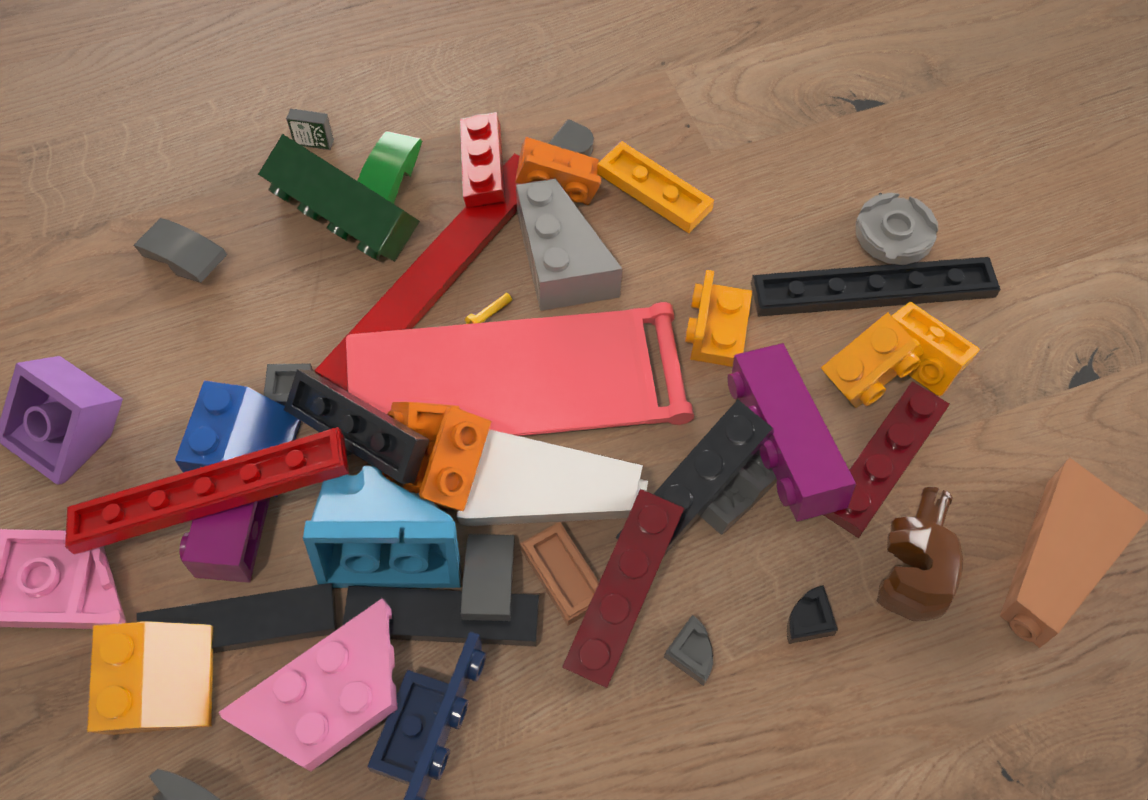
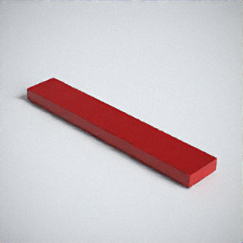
M339 427L68 506L65 547L75 555L347 475L349 471L344 435Z

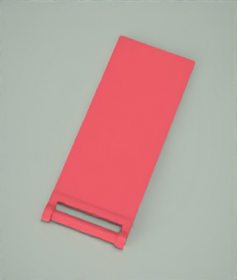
M667 302L656 303L647 308L360 333L350 334L346 337L348 392L385 414L391 410L392 402L458 405L461 410L492 421L490 430L516 436L667 422L673 425H682L694 419L692 404L686 400L671 322L674 320L673 307ZM644 323H651L656 328L670 402L669 406L658 407Z

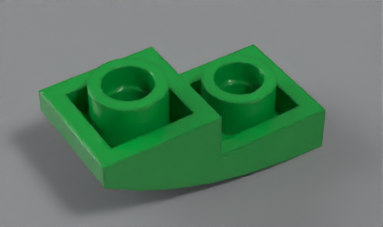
M386 131L369 154L357 181L394 204L403 175L409 177L412 175L423 141L420 138Z

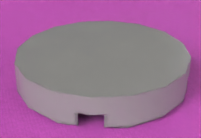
M885 193L874 196L864 203L856 220V237L862 248L872 257L889 264L906 265L920 261L929 254L937 238L938 221L931 209L920 200L911 196L908 200L899 198V193Z

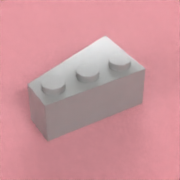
M550 179L516 185L517 216L540 311L619 298L622 267L558 181Z

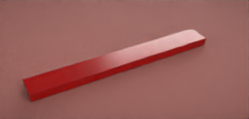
M514 153L503 165L505 201L470 208L465 206L314 370L316 374L348 392L346 337L348 335L413 329L517 212L516 185L518 184L515 183L519 155Z

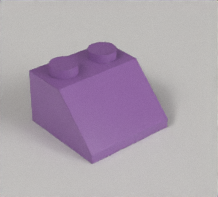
M61 356L16 363L0 418V444L55 484H63L111 437L123 399Z

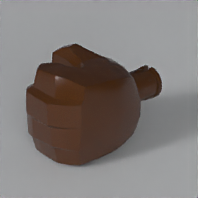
M925 487L922 491V498L915 518H895L891 522V532L887 536V552L894 554L896 558L912 567H894L888 579L879 585L876 601L885 609L911 621H929L942 617L949 609L957 593L962 576L963 555L959 538L956 534L943 527L953 497L949 492L943 490L940 499H937L934 505L939 490L937 487Z

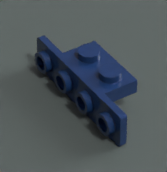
M469 632L449 684L410 670L406 671L397 693V710L387 717L367 766L371 772L409 785L403 800H427L424 798L432 778L440 780L450 754V749L444 747L451 728L459 730L469 704V700L463 698L470 680L478 681L486 661L487 653L481 651L480 634Z

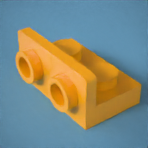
M706 270L704 283H695L691 308L699 310L697 318L689 317L685 342L693 343L690 360L733 367L734 355L744 352L752 291L712 284L714 271Z
M911 301L892 315L902 328L921 344L924 354L919 357L921 363L908 375L937 396H942L956 376L973 361L980 348Z
M887 312L825 363L821 369L855 408H858L861 404L869 406L877 401L886 391L884 386L898 375L900 378H903L915 370L921 363L919 357L924 354L921 344L915 338H912Z

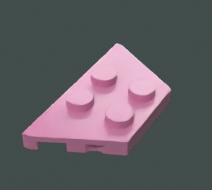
M0 529V627L93 629L94 625L127 623L104 546L74 555L65 547L66 531Z
M383 598L222 709L219 712L221 718L309 771L314 770L397 710L396 685L392 681V671L395 667L394 647L390 644L389 619H392L391 608Z

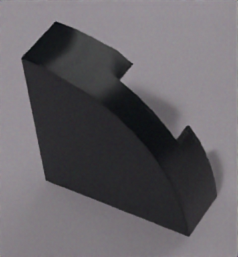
M824 585L809 590L792 609L787 623L788 644L834 636L838 631Z

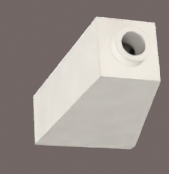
M489 429L464 512L458 511L457 519L461 525L483 526L628 518L640 489L647 490L648 481L640 479L643 465Z

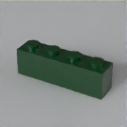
M284 134L281 135L258 173L259 176L271 183L268 188L271 193L288 203L292 197L300 202L297 207L300 212L317 222L321 216L330 221L326 227L329 231L348 241L350 236H353L360 241L356 248L376 261L383 255L395 262L420 222L406 211Z

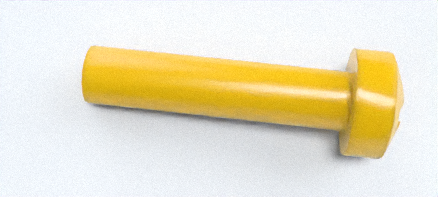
M505 293L478 314H469L465 317V323H483L512 301V297Z

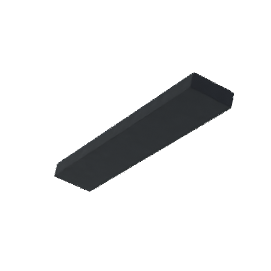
M990 257L914 262L906 265L888 264L753 275L751 280L758 317L906 305L910 301L914 304L996 298L1001 290Z

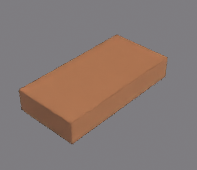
M558 522L520 543V550L567 626L585 616L599 581L561 522Z

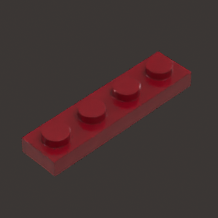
M912 381L849 469L856 485L848 508L824 514L823 516L859 539L950 403Z
M640 489L562 668L605 688L608 687L682 515L683 507Z

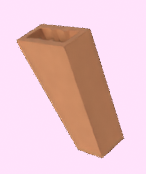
M1069 458L1047 482L1000 616L1010 624L1013 632L1020 638L1033 642L1039 648L1061 631L1146 523L1148 515L1073 459Z

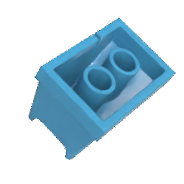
M363 466L361 472L357 475L351 476L347 474L323 481L311 521L305 522L303 540L318 585L332 583L334 588H348V586L460 588L461 565L456 524L452 517L440 510L434 502L419 497V493H411L383 476L382 471L374 466Z

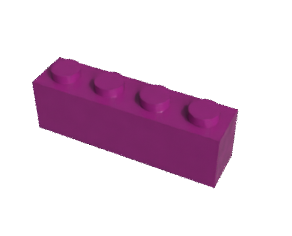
M784 343L734 355L732 373L727 376L729 391L734 399L739 398L744 405L773 427L774 433L760 447L759 451L765 468L772 469L776 476L777 493L781 503L785 507H790L796 522L848 508L856 482Z

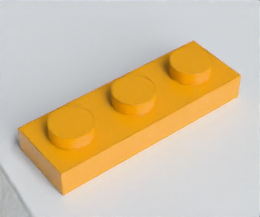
M622 141L597 165L598 175L688 234L713 209L714 199Z

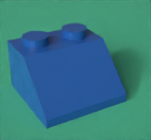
M204 380L175 461L184 473L296 440L301 420L284 410L285 406L249 387Z

